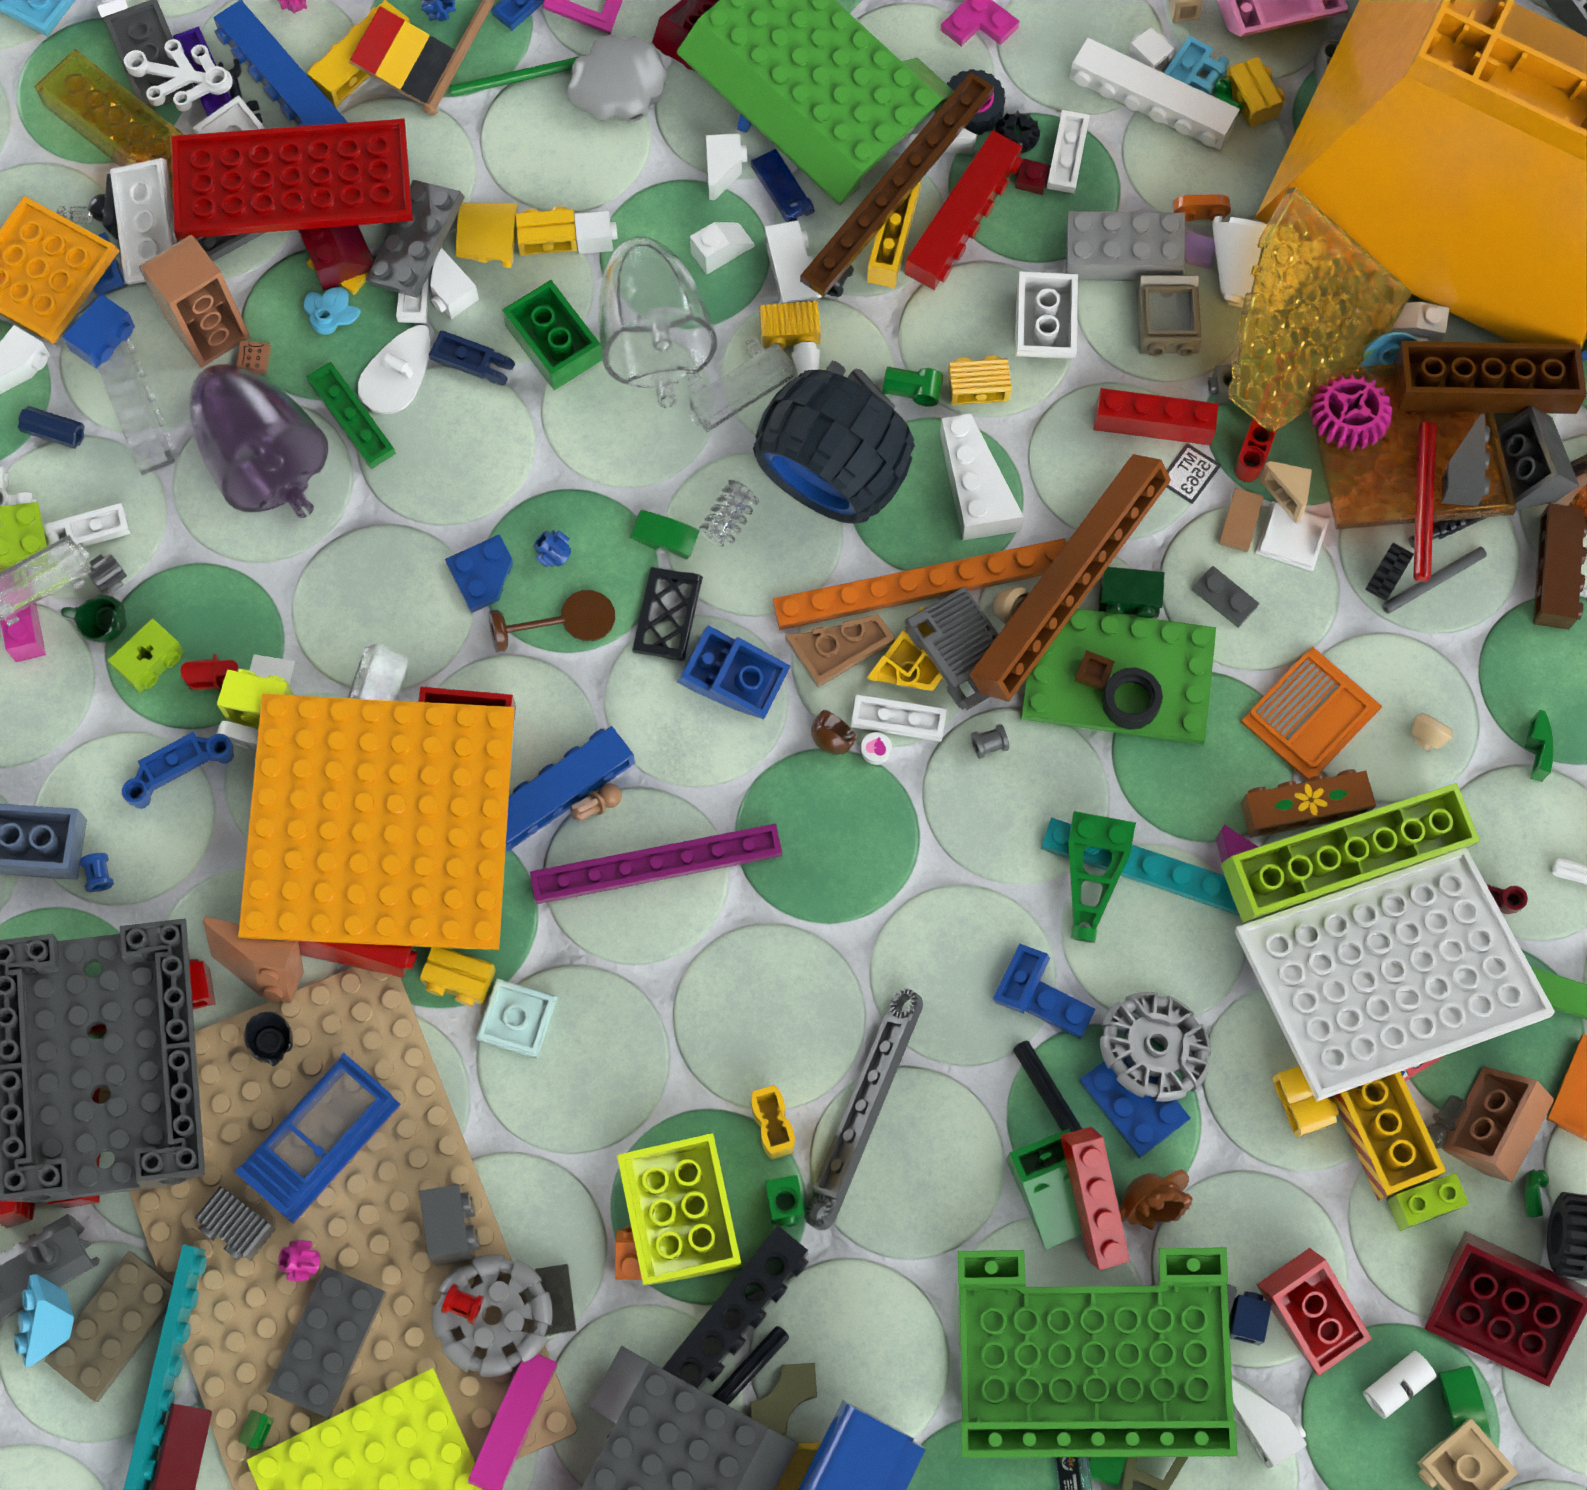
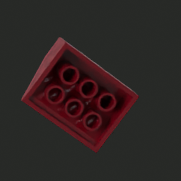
M1465 1231L1450 1260L1424 1328L1550 1387L1587 1314V1287L1567 1277L1555 1275L1553 1271Z

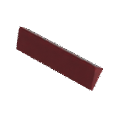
M171 1403L152 1490H195L211 1420V1410Z

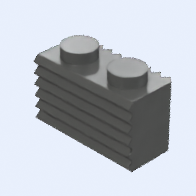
M221 1186L195 1217V1219L202 1223L198 1230L213 1241L217 1236L224 1240L227 1244L223 1249L238 1261L242 1256L251 1261L276 1230L275 1227Z

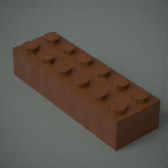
M1401 341L1394 359L1399 411L1521 413L1529 406H1533L1549 414H1577L1587 395L1580 344Z

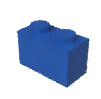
M101 294L62 337L71 352L97 369L102 363L107 362L111 358L113 351L122 341L127 340L131 336L135 325L129 312Z

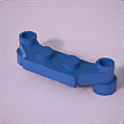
M191 732L139 760L140 768L135 778L128 780L123 785L122 796L128 804L143 809L150 804L151 795L154 790L208 761H218L222 764L231 762L234 758L233 744L224 734H214L210 738L197 737L194 732Z

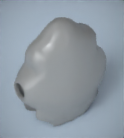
M607 35L593 42L588 55L576 58L574 61L572 77L567 87V96L575 107L588 112L597 120L605 121L612 117H617L628 122H635L646 115L649 105L660 101L667 71L653 43L646 42L636 36L622 39L617 36Z

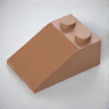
M205 916L203 924L211 956L259 996L272 1002L283 1001L291 1003L304 973L298 941L239 938V924Z

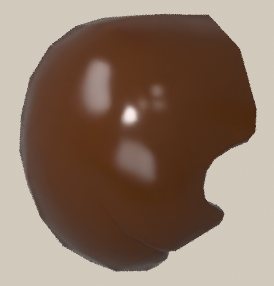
M822 710L811 725V735L815 744L822 751L832 755L848 752L857 738L856 733L843 720L828 710Z

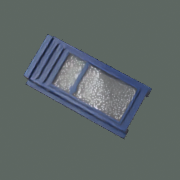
M343 1052L339 1060L234 1172L294 1224L401 1104L395 1100L389 1091Z

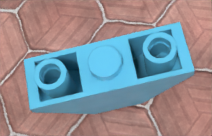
M37 1274L30 1275L27 1290L22 1292L24 1309L23 1312L18 1314L19 1334L14 1336L16 1354L22 1355L25 1367L33 1366L69 1340L74 1320L67 1292Z

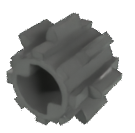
M100 554L89 562L91 567L86 572L102 593L108 589L113 593L124 585L121 580L126 578L127 575L111 554L105 558Z

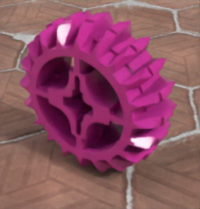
M1352 373L1347 379L1341 374L1335 380L1329 378L1325 385H1321L1316 395L1313 396L1310 417L1313 418L1312 427L1319 428L1318 436L1327 435V444L1332 441L1337 442L1338 449L1343 444L1348 445L1350 451L1354 449L1355 445H1358L1362 450L1367 446V443L1373 446L1378 438L1381 439L1385 435L1391 423L1392 407L1389 406L1390 397L1383 396L1385 393L1384 387L1376 389L1375 380L1368 383L1365 382L1364 375L1359 379H1355Z

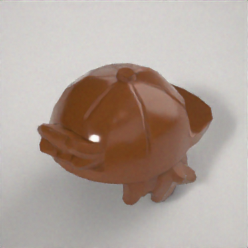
M1180 1169L1172 1172L1165 1178L1156 1173H1148L1134 1179L1125 1189L1122 1205L1119 1206L1121 1221H1127L1132 1225L1140 1224L1150 1230L1154 1228V1221L1168 1223L1170 1221H1178L1185 1214L1186 1210L1190 1209L1189 1206L1192 1205L1191 1201L1193 1200L1190 1194L1183 1192L1189 1183L1187 1172Z

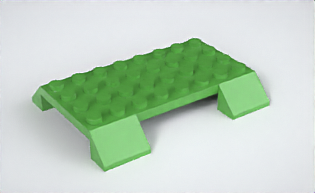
M719 0L697 20L677 50V54L839 206L860 188L861 179L928 116L933 112L937 113L954 92L919 58L905 61L899 60L836 0Z
M1227 1247L1159 1248V1285L1026 1287L1024 1250L958 1251L962 1395L961 1458L1237 1457L1227 1295Z

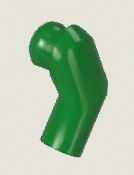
M1227 78L1218 79L1213 91L1214 97L1239 108V116L1242 113L1243 105L1232 99L1230 80Z
M1532 1169L1525 1175L1524 1202L1527 1217L1543 1216L1540 1187L1544 1188L1549 1184L1548 1174L1544 1170L1535 1171Z

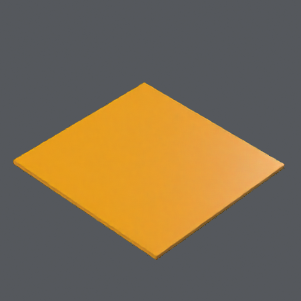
M262 694L238 937L244 939L499 950L514 707Z

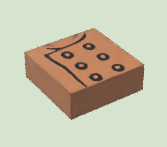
M240 341L236 363L237 371L267 374L271 353L270 343Z

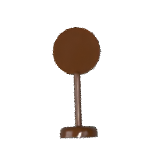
M581 590L573 593L565 601L561 610V616L506 626L501 611H489L491 636L497 653L507 650L508 633L563 623L565 630L574 638L582 641H596L604 638L612 630L615 623V609L611 601L602 593L594 590Z

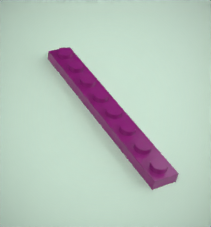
M771 824L530 871L537 905L781 857L782 849L777 825Z

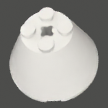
M1217 216L1212 223L1221 295L1224 296L1223 300L1227 301L1228 305L1239 309H1244L1245 305L1251 306L1256 309L1255 312L1266 316H1272L1273 311H1277L1326 256L1328 250L1326 246L1313 239H1310L1308 243L1297 239L1298 233L1257 221L1230 217L1229 222H1221L1223 217Z

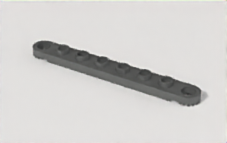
M911 989L899 990V994L896 993L894 995L896 997L891 999L892 1003H890L889 1012L883 1018L812 1189V1198L809 1200V1205L805 1206L807 1210H804L806 1214L804 1219H806V1223L817 1230L828 1229L833 1225L838 1216L922 1011L923 1000L920 995ZM908 1000H912L910 1001L912 1005H909L910 1009L907 1008L908 1011L904 1010V1012H902V1007L905 1004V1002H907ZM825 1206L826 1213H823L825 1216H821L822 1219L818 1218L817 1220L818 1211Z

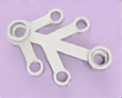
M176 39L167 41L164 48L167 56L170 59H174L178 67L149 62L146 55L138 50L131 51L124 57V64L130 75L143 77L147 73L172 78L159 86L148 88L146 96L153 106L162 105L166 100V95L190 83H197L199 85L186 92L179 91L173 97L176 108L179 111H187L192 107V101L208 93L215 95L226 93L233 84L231 74L224 68L215 66L210 58L208 48L201 44L194 46L191 54L194 62L202 65L206 73L193 69L184 54L180 41ZM172 48H178L175 51H170ZM155 94H160L158 97H152ZM186 99L184 103H179L181 100Z

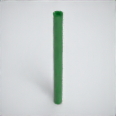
M581 56L450 85L451 95L455 97L572 70V65L576 58Z

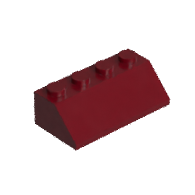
M358 225L297 230L323 291L364 273H369L374 260Z

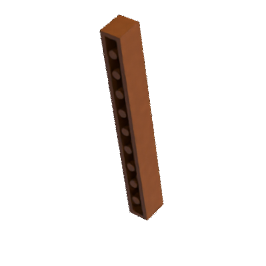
M1132 454L1122 467L1121 471L969 675L981 694L1007 702L1011 700L1170 483L1171 478L1161 459Z

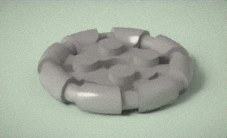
M1140 992L1126 996L1124 1002L1115 1003L1108 1011L1101 1026L1102 1030H1104V1035L1100 1037V1048L1107 1068L1113 1069L1118 1076L1116 1080L1124 1088L1142 1098L1147 1095L1153 1097L1154 1101L1168 1102L1186 1097V1092L1189 1090L1195 1091L1202 1084L1210 1067V1064L1207 1062L1208 1056L1211 1055L1210 1041L1203 1024H1198L1193 1017L1194 1013L1182 1002L1170 996H1167V998L1160 997L1156 992ZM1156 1010H1163V1014L1156 1013ZM1131 1012L1137 1013L1140 1018L1135 1020ZM1183 1024L1188 1032L1183 1035L1177 1027L1178 1025ZM1117 1033H1125V1038L1116 1037ZM1150 1039H1158L1163 1044L1164 1051L1160 1052L1153 1049ZM1189 1051L1195 1055V1058L1188 1056ZM1124 1058H1126L1127 1063L1131 1068L1128 1069L1127 1066L1124 1064V1062L1122 1061ZM1176 1071L1181 1073L1183 1076L1182 1080H1179L1176 1076ZM1149 1076L1158 1077L1157 1084L1148 1083Z
M497 1254L473 1258L472 1263L463 1268L458 1266L453 1270L438 1290L441 1294L437 1305H433L432 1311L434 1335L436 1339H440L444 1347L442 1349L444 1355L455 1366L465 1372L473 1370L479 1372L480 1376L498 1377L513 1373L512 1369L518 1367L521 1361L525 1363L539 1354L547 1341V1338H544L547 1328L552 1326L553 1310L549 1292L545 1293L541 1285L543 1280L538 1273L518 1259L514 1262L505 1259V1255ZM501 1272L511 1275L509 1285L498 1281ZM479 1274L483 1283L471 1288L468 1279ZM452 1284L458 1285L459 1290L473 1296H484L482 1307L474 1324L468 1323L466 1318L448 1312L445 1314L441 1312L443 1302ZM529 1290L533 1300L524 1304L520 1294ZM492 1306L500 1308L502 1311L500 1322L495 1325L486 1324L483 1318L486 1309ZM526 1319L535 1322L532 1333L522 1331ZM461 1327L465 1338L456 1341L452 1331ZM514 1343L517 1352L506 1357L503 1348ZM477 1346L488 1349L484 1359L474 1357Z

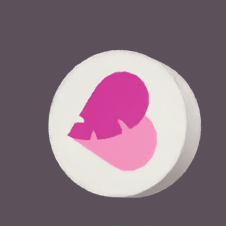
M870 733L865 736L861 743V755L870 764H883L891 755V741L883 733Z

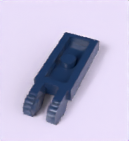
M440 330L429 353L430 360L482 379L486 378L488 381L501 386L506 384L508 378L503 373L489 368L491 362L505 370H513L515 366V361L510 357L497 353L492 348Z

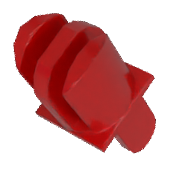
M213 654V659L185 662L181 666L180 672L190 690L218 689L221 692L227 670L238 672L240 667L234 660L219 661L216 654Z

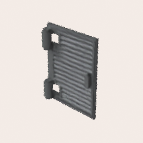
M966 587L905 619V624L907 625L905 627L906 633L917 649H924L947 682V692L959 708L969 710L990 698V696L980 693L969 674L999 634ZM925 621L933 631L927 637H924L917 627ZM966 681L975 691L969 697H966L959 687Z

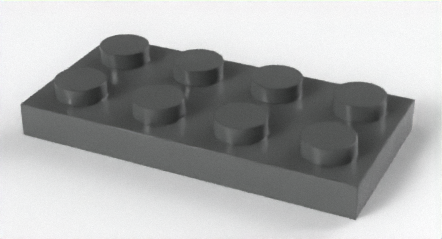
M149 0L103 17L142 112L159 107L150 104L146 96L148 88L159 86L172 78L147 73L143 77L130 75L124 64L126 54L138 50L146 55L149 62L178 67L175 60L167 56L164 48L165 43L173 39L160 5L157 0ZM192 83L166 95V100L162 105L173 102V97L177 92H186L192 89ZM155 94L152 97H158L160 94Z
M413 180L410 185L413 221L392 223L367 275L366 281L374 287L418 298L465 196L458 190Z
M324 1266L267 1392L330 1419L387 1292Z

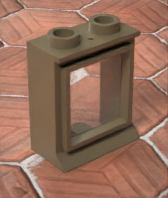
M1141 275L1136 291L1140 354L1160 356L1177 353L1181 356H1189L1199 352L1203 340L1201 336L1198 290L1199 275Z

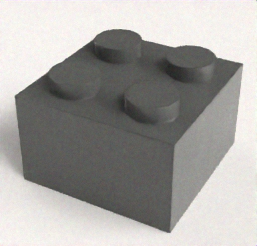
M460 1184L419 1191L428 1258L436 1266L468 1261L475 1258V1250L480 1249L478 1231L474 1229V1225H471L470 1217H475L473 1197H470L469 1192H465Z

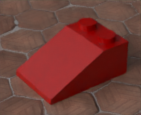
M1308 1248L1256 1284L1266 1302L1272 1303L1271 1311L1318 1376L1372 1339L1327 1260L1311 1248Z

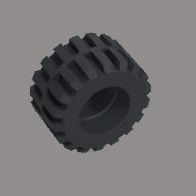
M1561 1192L1553 1204L1547 1229V1254L1551 1269L1555 1275L1587 1279V1195Z

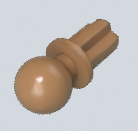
M604 784L600 787L598 793L591 791L588 793L587 798L572 805L570 808L571 815L578 822L594 814L601 815L605 812V807L613 808L620 803L622 792L615 784Z

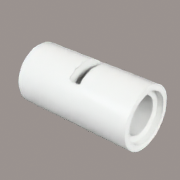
M1413 1351L1363 1391V1395L1371 1408L1380 1417L1386 1419L1436 1378V1373L1420 1353Z

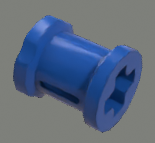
M106 853L89 854L79 860L80 866L84 867L87 883L84 886L87 892H101L110 889L114 885L113 879L109 878L106 864L109 858Z

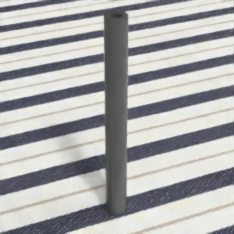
M1481 546L1432 574L1429 581H1420L1382 604L1384 612L1390 614L1487 557L1485 549Z

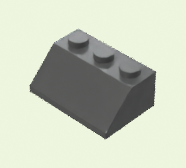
M1529 406L1489 435L1486 446L1511 509L1516 510L1555 503L1579 486L1554 420L1550 415L1533 406Z

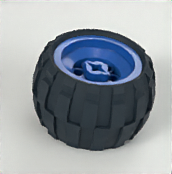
M805 370L779 390L764 411L756 431L753 452L763 472L791 497L830 519L855 524L868 521L870 516L878 514L893 499L907 476L912 461L910 455L915 444L912 433L903 418L875 393L859 383L831 371Z

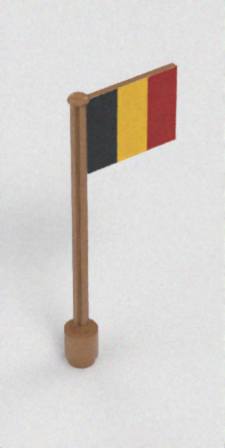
M482 0L456 49L451 48L379 6L348 63L421 104L423 111L428 115H436L440 101L495 0Z

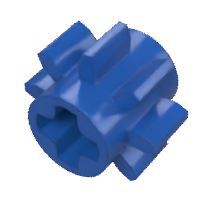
M422 0L421 10L429 15L430 21L439 19V21L448 20V13L456 11L454 8L455 0Z
M552 530L551 533L549 531L543 532L534 544V549L538 553L535 559L545 567L548 565L553 567L554 564L561 566L571 554V548L567 544L570 538L560 530L557 532Z

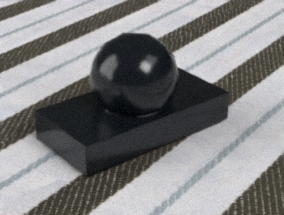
M107 174L105 194H98L91 199L89 212L95 220L103 222V226L115 239H119L111 174Z

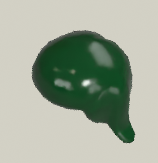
M99 595L84 601L79 607H64L61 610L63 616L75 621L81 636L98 643L113 641L120 636L127 626L123 604L118 599L108 595Z

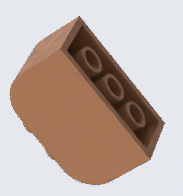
M192 235L187 236L139 266L165 319L201 368L238 346L240 341H246L251 338L221 271Z

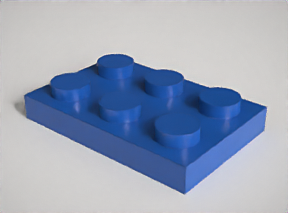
M1126 1058L1122 1060L1128 1069L1131 1068ZM1102 1062L1079 1080V1083L1138 1158H1141L1191 1119L1177 1100L1159 1102L1154 1101L1153 1097L1145 1095L1142 1098L1128 1091L1116 1080L1118 1076L1112 1068H1107L1105 1062ZM1149 1076L1148 1083L1157 1084L1158 1077Z

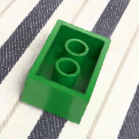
M549 280L502 309L506 328L553 390L558 389L603 360L601 344L552 280Z

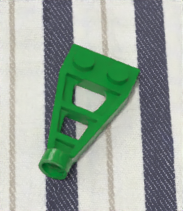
M1077 811L1073 812L1068 838L1073 914L1071 939L1095 943L1097 926L1130 856L1136 822ZM1088 847L1108 850L1112 855V860L1106 873L1101 876L1088 874L1084 868L1083 852ZM1084 881L1102 885L1099 902L1094 907L1083 905L1081 902V885ZM1087 922L1091 928L1079 926V924Z

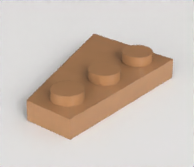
M876 614L846 621L838 626L825 629L819 627L812 629V632L785 635V640L819 688L894 643L895 637L880 615Z

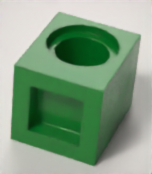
M798 1176L766 1180L765 1188L772 1224L779 1223L781 1228L798 1225V1220L804 1219L805 1214ZM782 1195H788L793 1198L795 1205L792 1209L783 1211L777 1207L776 1200Z

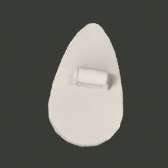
M417 325L396 336L371 360L362 372L358 381V395L363 404L372 412L380 414L397 413L405 409L413 401L429 361L431 339L428 327Z

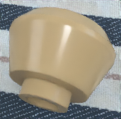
M1022 587L1005 589L994 598V613L1005 625L1028 596V591Z
M1421 713L1415 716L1412 735L1416 737L1414 740L1415 744L1430 752L1432 747L1439 749L1453 738V731L1433 717Z

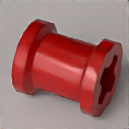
M452 1284L443 1302L441 1312L445 1314L448 1312L466 1318L468 1323L474 1324L482 1307L484 1296H473L459 1290L458 1285Z

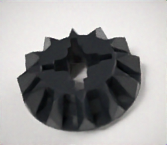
M1019 111L1015 114L1006 113L1002 119H998L995 132L1022 145L1021 153L1033 149L1040 138L1041 130L1038 127V120L1034 121L1030 113L1027 115L1020 114ZM1016 125H1019L1022 131L1019 139H1017V135L1013 131Z

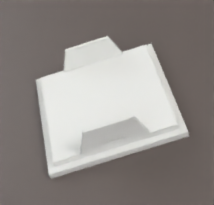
M1272 501L1255 554L1313 572L1329 519L1304 511L1301 520L1296 523L1279 503Z

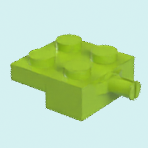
M38 502L0 506V572L13 571L15 585L20 586L22 580V586L28 584L25 569L47 567L49 564V554Z

